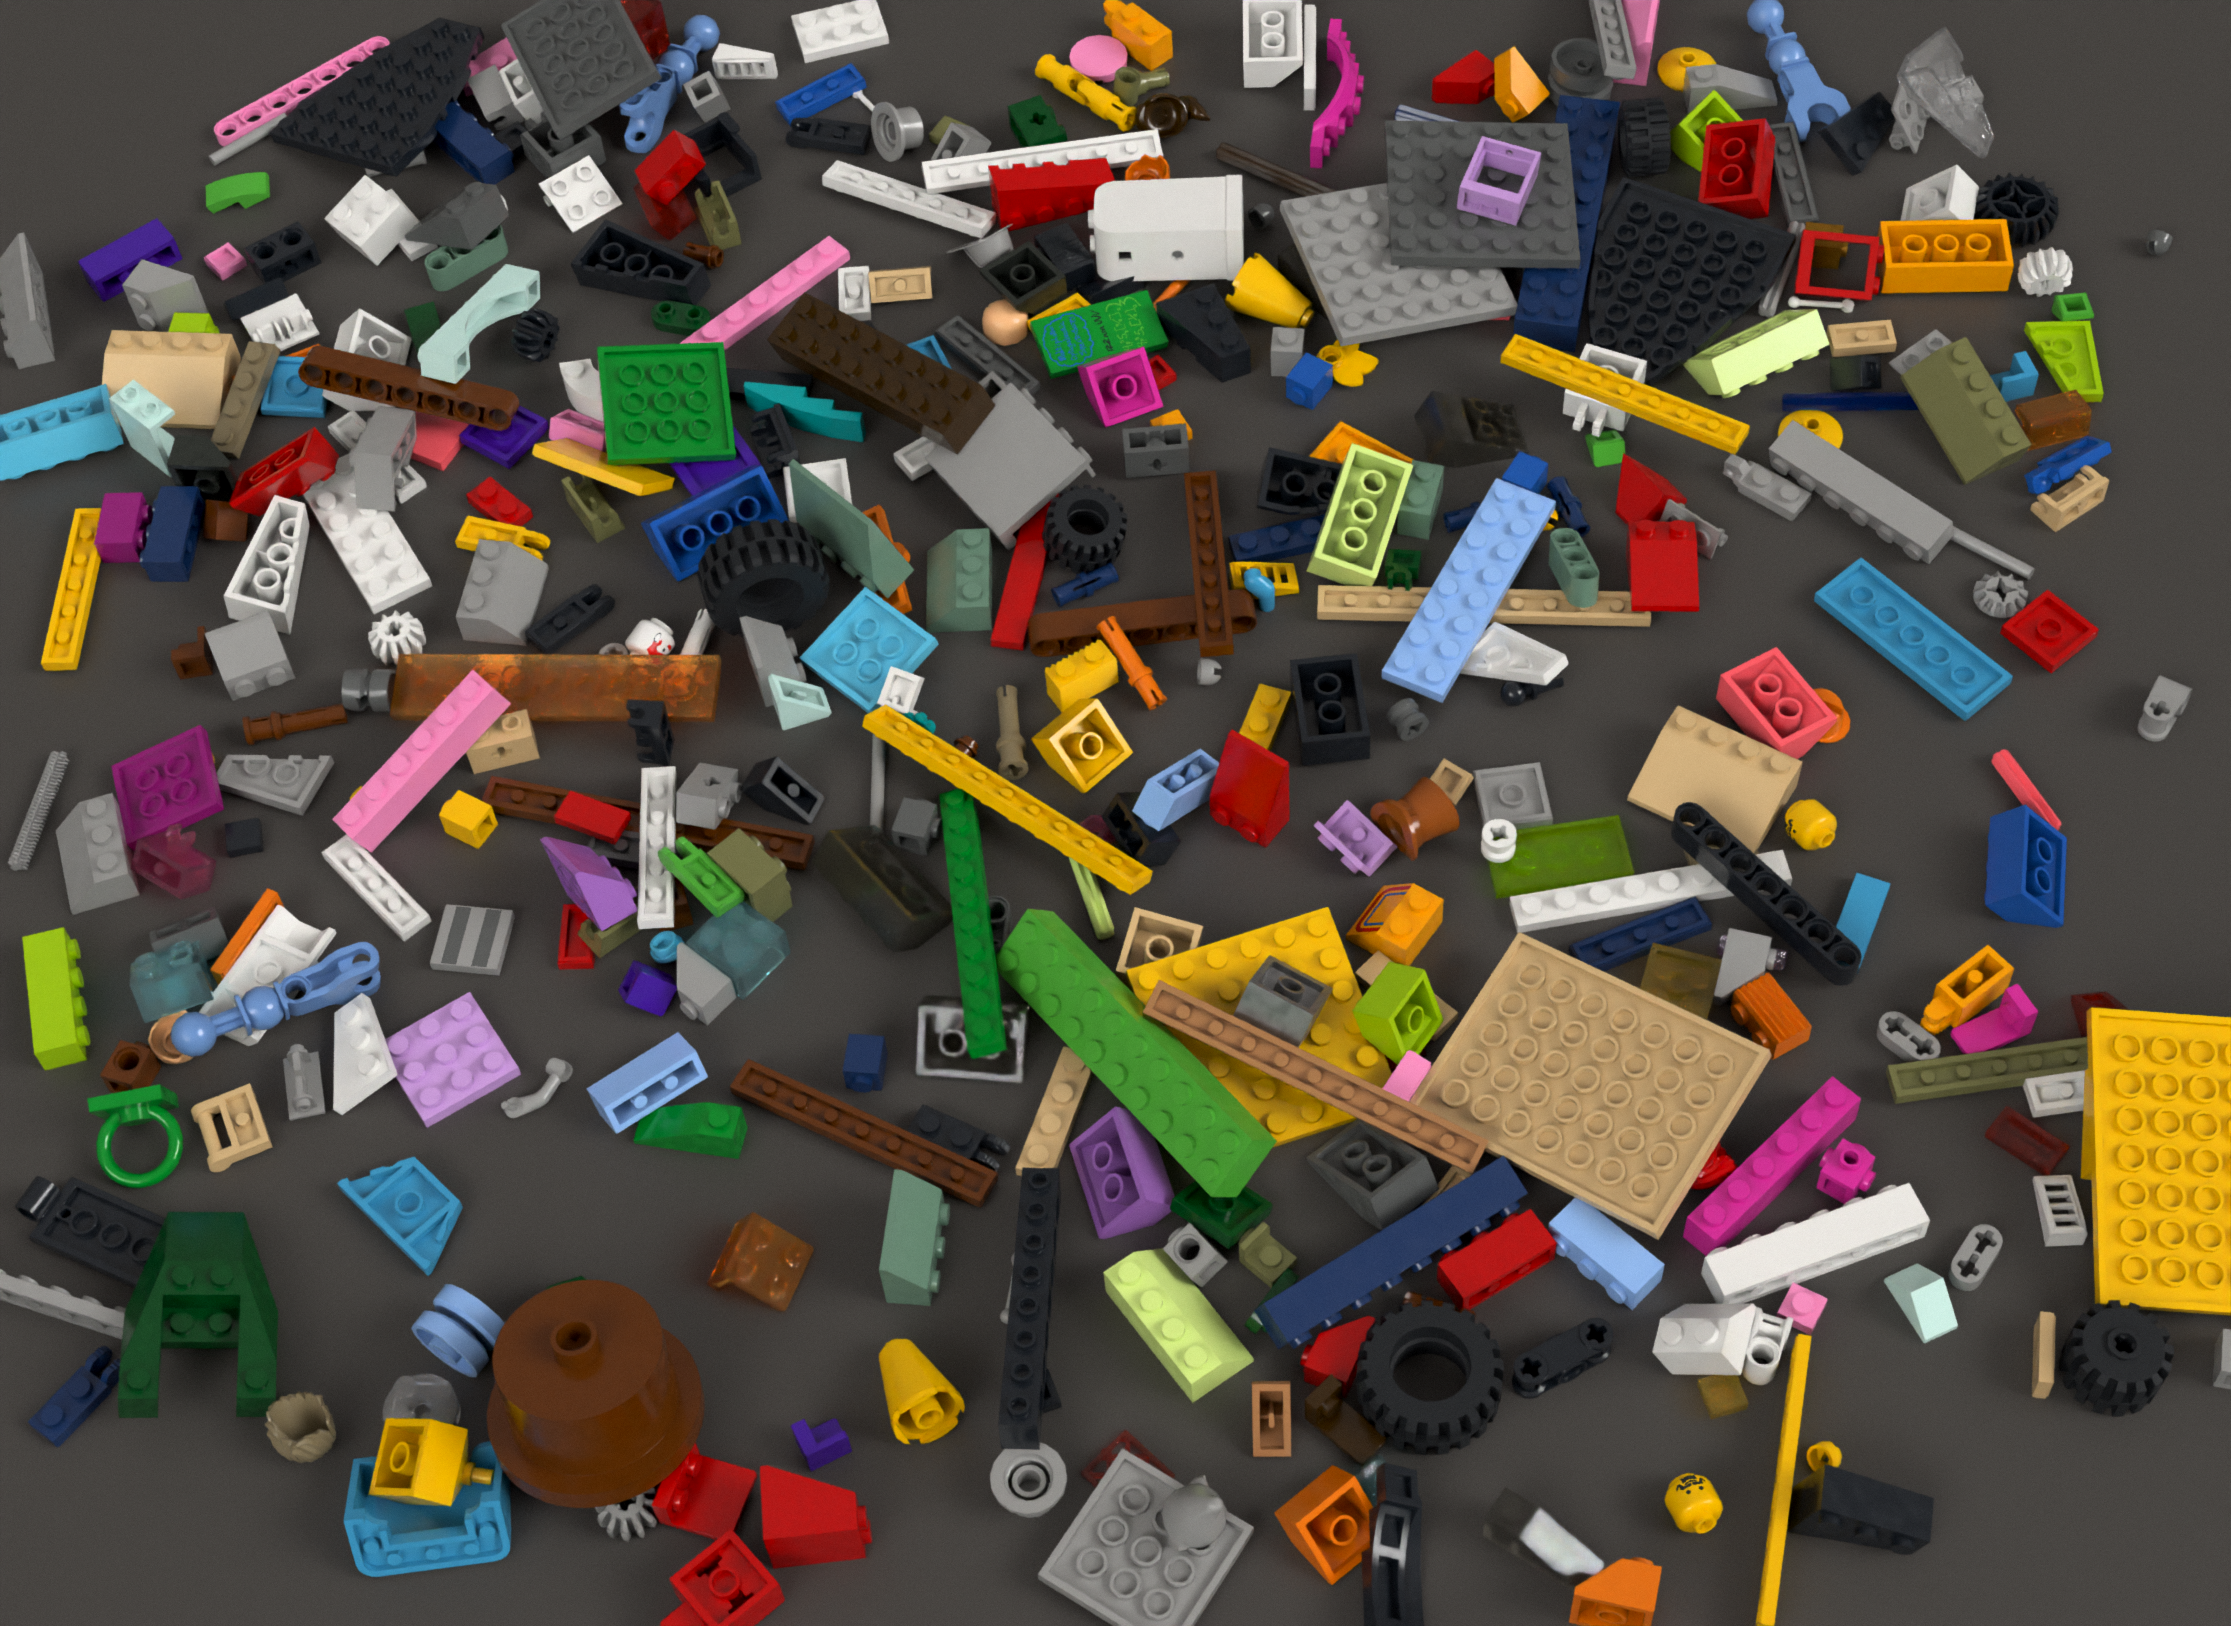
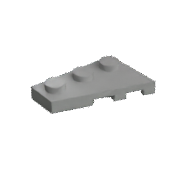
M227 755L216 774L221 791L303 816L334 765L332 756L319 755V759H303L301 755H289L288 759H269L267 755Z

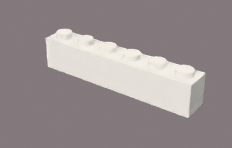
M1910 1183L1899 1187L1889 1185L1869 1198L1857 1197L1849 1200L1843 1207L1830 1212L1827 1209L1818 1211L1803 1222L1797 1224L1795 1222L1785 1223L1770 1234L1764 1236L1760 1234L1752 1235L1743 1240L1740 1245L1729 1249L1727 1247L1716 1248L1704 1258L1701 1274L1716 1304H1744L1790 1287L1793 1282L1796 1284L1921 1239L1925 1237L1930 1219Z

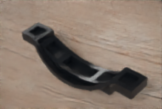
M1383 1463L1376 1468L1377 1505L1369 1510L1370 1548L1361 1552L1364 1626H1424L1421 1589L1422 1501L1418 1495L1417 1470Z

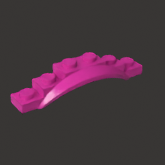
M1330 18L1327 35V61L1335 62L1342 78L1332 101L1313 123L1310 144V168L1322 169L1324 156L1329 157L1330 147L1337 148L1339 135L1344 136L1345 128L1353 127L1354 115H1360L1361 97H1357V93L1363 94L1364 76L1359 75V63H1355L1356 54L1350 53L1351 41H1347V32H1342V19Z

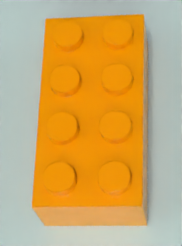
M2006 219L1880 221L1877 237H1880L1879 244L1884 245L1882 264L1877 263L1881 293L2008 291L2014 263Z

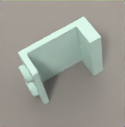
M133 379L109 399L130 446L169 477H172L167 462L175 438L160 426L172 418L175 412Z

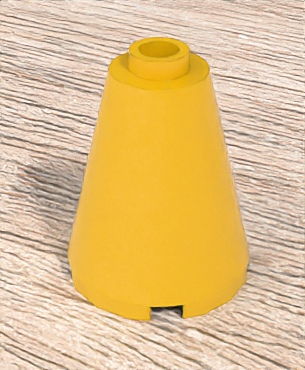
M1256 252L1254 253V258L1249 257L1235 277L1232 286L1235 287L1234 295L1227 294L1225 299L1227 308L1232 311L1288 328H1300L1301 326L1306 328L1314 315V311L1311 310L1312 302L1263 256Z
M893 1339L887 1342L879 1353V1363L891 1428L896 1438L904 1444H910L909 1440L919 1439L921 1444H925L943 1437L958 1424L959 1421L956 1416L960 1409L964 1413L965 1405L961 1394L912 1341L908 1339Z

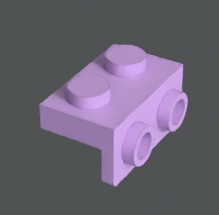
M1346 800L1325 824L1317 821L1313 825L1321 832L1318 837L1319 841L1332 852L1336 848L1344 854L1340 859L1341 862L1355 874L1361 870L1370 877L1398 847L1349 800Z

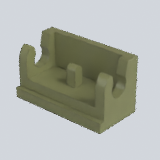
M720 181L711 182L712 194L709 197H703L701 190L697 189L695 192L697 203L695 212L709 245H717L719 249L724 250L742 244L736 217Z
M581 474L583 481L575 486L569 476L562 479L561 482L567 502L597 543L625 529L616 511L612 509L596 485L592 483L590 477Z
M635 886L634 889L637 896L633 898V901L638 909V886ZM638 911L603 931L591 922L590 919H587L581 923V929L577 935L601 958L642 930L638 928Z

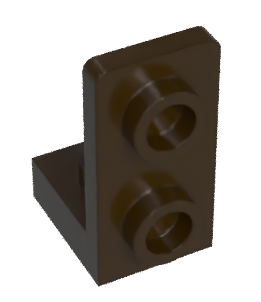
M1332 1374L1305 1399V1419L1359 1466H1364L1386 1443L1385 1436L1383 1437L1377 1432L1373 1425L1342 1400V1383Z

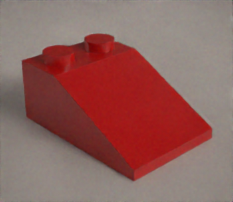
M1651 520L1628 521L1625 554L1631 611L1699 612L1698 555L1695 522L1674 520L1672 522Z
M1232 729L1228 733L1210 792V815L1220 825H1228L1240 832L1247 841L1256 842L1266 848L1290 820L1289 762Z

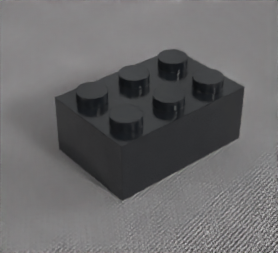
M1357 653L1290 660V686L1302 766L1370 759V731Z

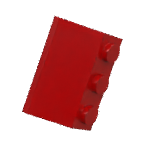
M1766 118L1706 125L1698 202L1748 219L1768 217L1775 136Z
M313 427L240 473L229 504L234 509L261 516L266 513L274 495L287 499L293 495L299 497L306 493L314 482L319 479L321 481L329 479L336 471L335 467L339 454L316 427Z

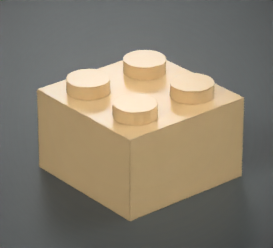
M1135 907L1115 975L1131 990L1126 970L1198 948L1201 942L1203 926Z

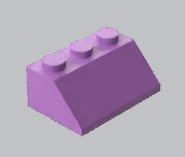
M547 836L540 839L567 896L601 931L638 911L633 901L637 894L631 882L627 878L623 879L619 870L615 866L611 867L604 855L598 856L590 847Z
M1115 1106L1069 1144L1099 1239H1107L1153 1226L1171 1212L1170 1205L1175 1196L1155 1137L1129 1109Z

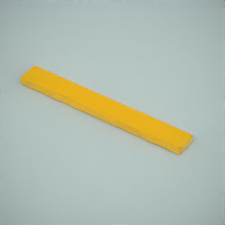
M1514 334L1501 354L1500 363L1736 455L1749 433L1750 425L1518 334Z
M1798 1334L1795 1337L1791 1352L1755 1626H1774L1812 1337Z

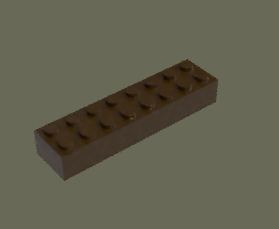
M805 292L767 339L785 362L809 375H813V377L957 455L996 406L981 384Z

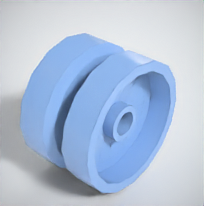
M446 1284L433 1300L436 1311L425 1310L411 1329L419 1341L436 1357L458 1372L476 1378L489 1361L486 1350H494L497 1337L505 1323L495 1312L472 1294L455 1285Z

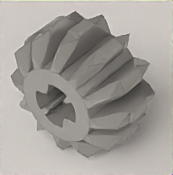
M653 1487L631 1499L612 1505L595 1507L596 1511L600 1513L597 1517L600 1527H607L606 1531L612 1538L621 1533L623 1540L627 1542L630 1540L633 1532H637L639 1537L644 1538L645 1531L643 1528L645 1526L656 1528L657 1521L654 1517L655 1512L652 1508V1503L658 1490Z

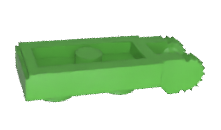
M682 836L674 842L678 853L684 859L680 860L668 847H663L658 851V857L663 866L669 872H673V875L716 918L744 901V891L703 850H698L685 837Z

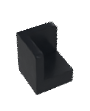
M1856 355L1830 359L1831 390L1838 391L1855 388L1881 389V357Z

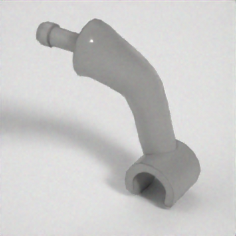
M551 1058L545 1069L546 1073L550 1076L543 1087L534 1094L512 1097L502 1102L501 1107L506 1115L510 1118H517L546 1105L561 1082H566L573 1073L572 1066L564 1060Z

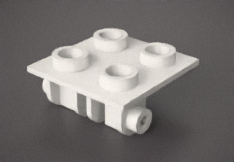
M589 155L539 183V186L545 193V196H543L545 203L548 207L552 205L555 207L572 233L623 205Z
M293 294L240 318L253 342L275 344L281 351L319 335V331L312 321L313 318L310 311L305 309L297 294Z

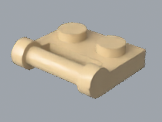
M250 1083L198 1103L191 1109L194 1122L199 1123L209 1154L207 1163L212 1172L224 1171L234 1162L273 1147ZM218 1113L222 1114L232 1146L222 1149L213 1122L214 1116Z

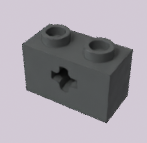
M1186 423L1122 429L1126 478L1190 472Z

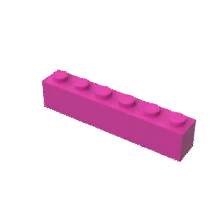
M1832 1076L1687 1216L1683 1238L1706 1257L1712 1250L1726 1247L1856 1120L1861 1098Z

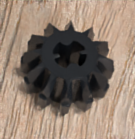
M530 308L528 311H523L521 319L516 320V328L512 330L514 333V337L511 340V344L514 345L513 351L526 360L540 363L543 359L549 358L551 350H555L554 345L559 340L557 334L560 331L558 319L539 308Z

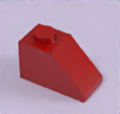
M1474 50L1433 78L1432 101L1447 104H1479L1486 98L1495 95L1494 63L1479 51Z
M1368 1315L1319 1333L1314 1345L1308 1344L1301 1357L1300 1365L1304 1367V1381L1318 1387L1332 1374L1342 1383V1397L1346 1398L1356 1377L1358 1351L1361 1342L1366 1341V1332L1372 1324H1376V1318Z

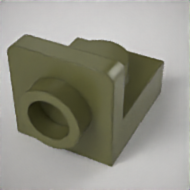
M1262 1222L1256 1229L1250 1228L1239 1241V1262L1270 1288L1274 1286L1287 1268L1292 1270L1297 1265V1257L1270 1236V1226L1265 1222Z

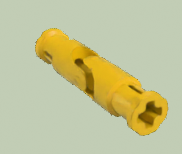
M1045 54L1038 61L1035 75L1040 79H1047L1053 83L1054 88L1081 105L1088 106L1094 114L1102 119L1113 121L1123 132L1131 130L1136 124V108L1134 106L1128 107L1123 104L1118 96L1098 86L1071 66L1060 64L1052 54Z

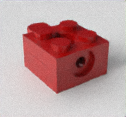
M729 1529L669 1578L674 1592L682 1604L663 1618L660 1626H755L781 1605L785 1598L776 1579L732 1529Z

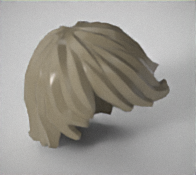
M298 1391L296 1394L280 1396L279 1400L272 1402L268 1407V1411H266V1417L268 1418L265 1424L268 1428L267 1436L277 1452L289 1461H296L300 1464L305 1462L311 1463L318 1458H322L333 1447V1443L336 1440L333 1416L328 1406L324 1404L321 1394L314 1395L311 1392L301 1393Z

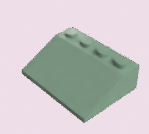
M793 459L789 463L796 521L815 537L818 545L823 546L821 551L832 562L835 563L839 559L842 562L840 564L841 568L852 578L859 575L861 577L860 583L864 587H867L874 593L878 590L886 598H889L914 571L912 566L870 518Z

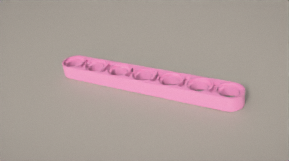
M381 36L372 37L223 118L214 126V132L219 144L225 147L282 113L288 116L300 101L351 69L352 67L347 66L349 63L355 61L362 62L374 54L372 53L373 50L389 45L388 39ZM336 75L331 80H322L325 76ZM302 89H311L308 93L297 94ZM276 103H286L280 108H273V105ZM261 116L257 121H247L250 117ZM227 130H236L231 135H222Z

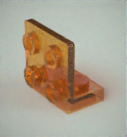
M752 1212L736 1222L707 1285L717 1291H721L730 1285H735L782 1312L787 1309L814 1248Z

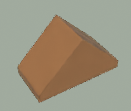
M1252 1381L1253 1457H1291L1290 1381Z

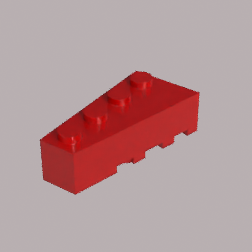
M1106 158L1069 160L1066 165H1056L1053 161L1042 162L1040 167H1026L1025 163L1012 164V168L1000 169L999 165H988L992 208L996 213L1000 229L1013 224L1007 228L1008 232L1094 210L1096 189L1104 183L1115 181Z

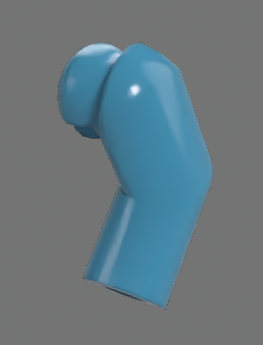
M1256 568L1248 569L1243 576L1246 589L1259 599L1260 610L1264 612L1272 611L1275 607V587L1273 582L1261 575L1260 570Z

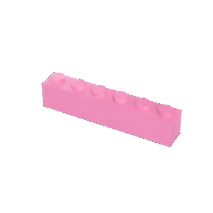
M472 670L332 820L352 840L372 853L511 703L484 678Z

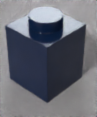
M849 1034L843 1065V1075L847 1089H853L862 1093L870 1092L871 1090L882 1091L888 1056L884 1036Z

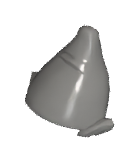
M1205 1475L1195 1477L1187 1486L1174 1490L1163 1505L1162 1516L1168 1533V1542L1170 1548L1176 1552L1187 1550L1190 1547L1207 1546L1213 1543L1225 1530L1227 1509L1219 1494L1208 1486Z

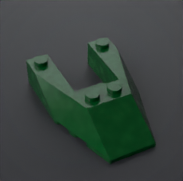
M168 1212L124 1313L118 1387L119 1418H158L162 1349L238 1348L236 1417H266L268 1407L276 1399L278 1309L244 1212Z

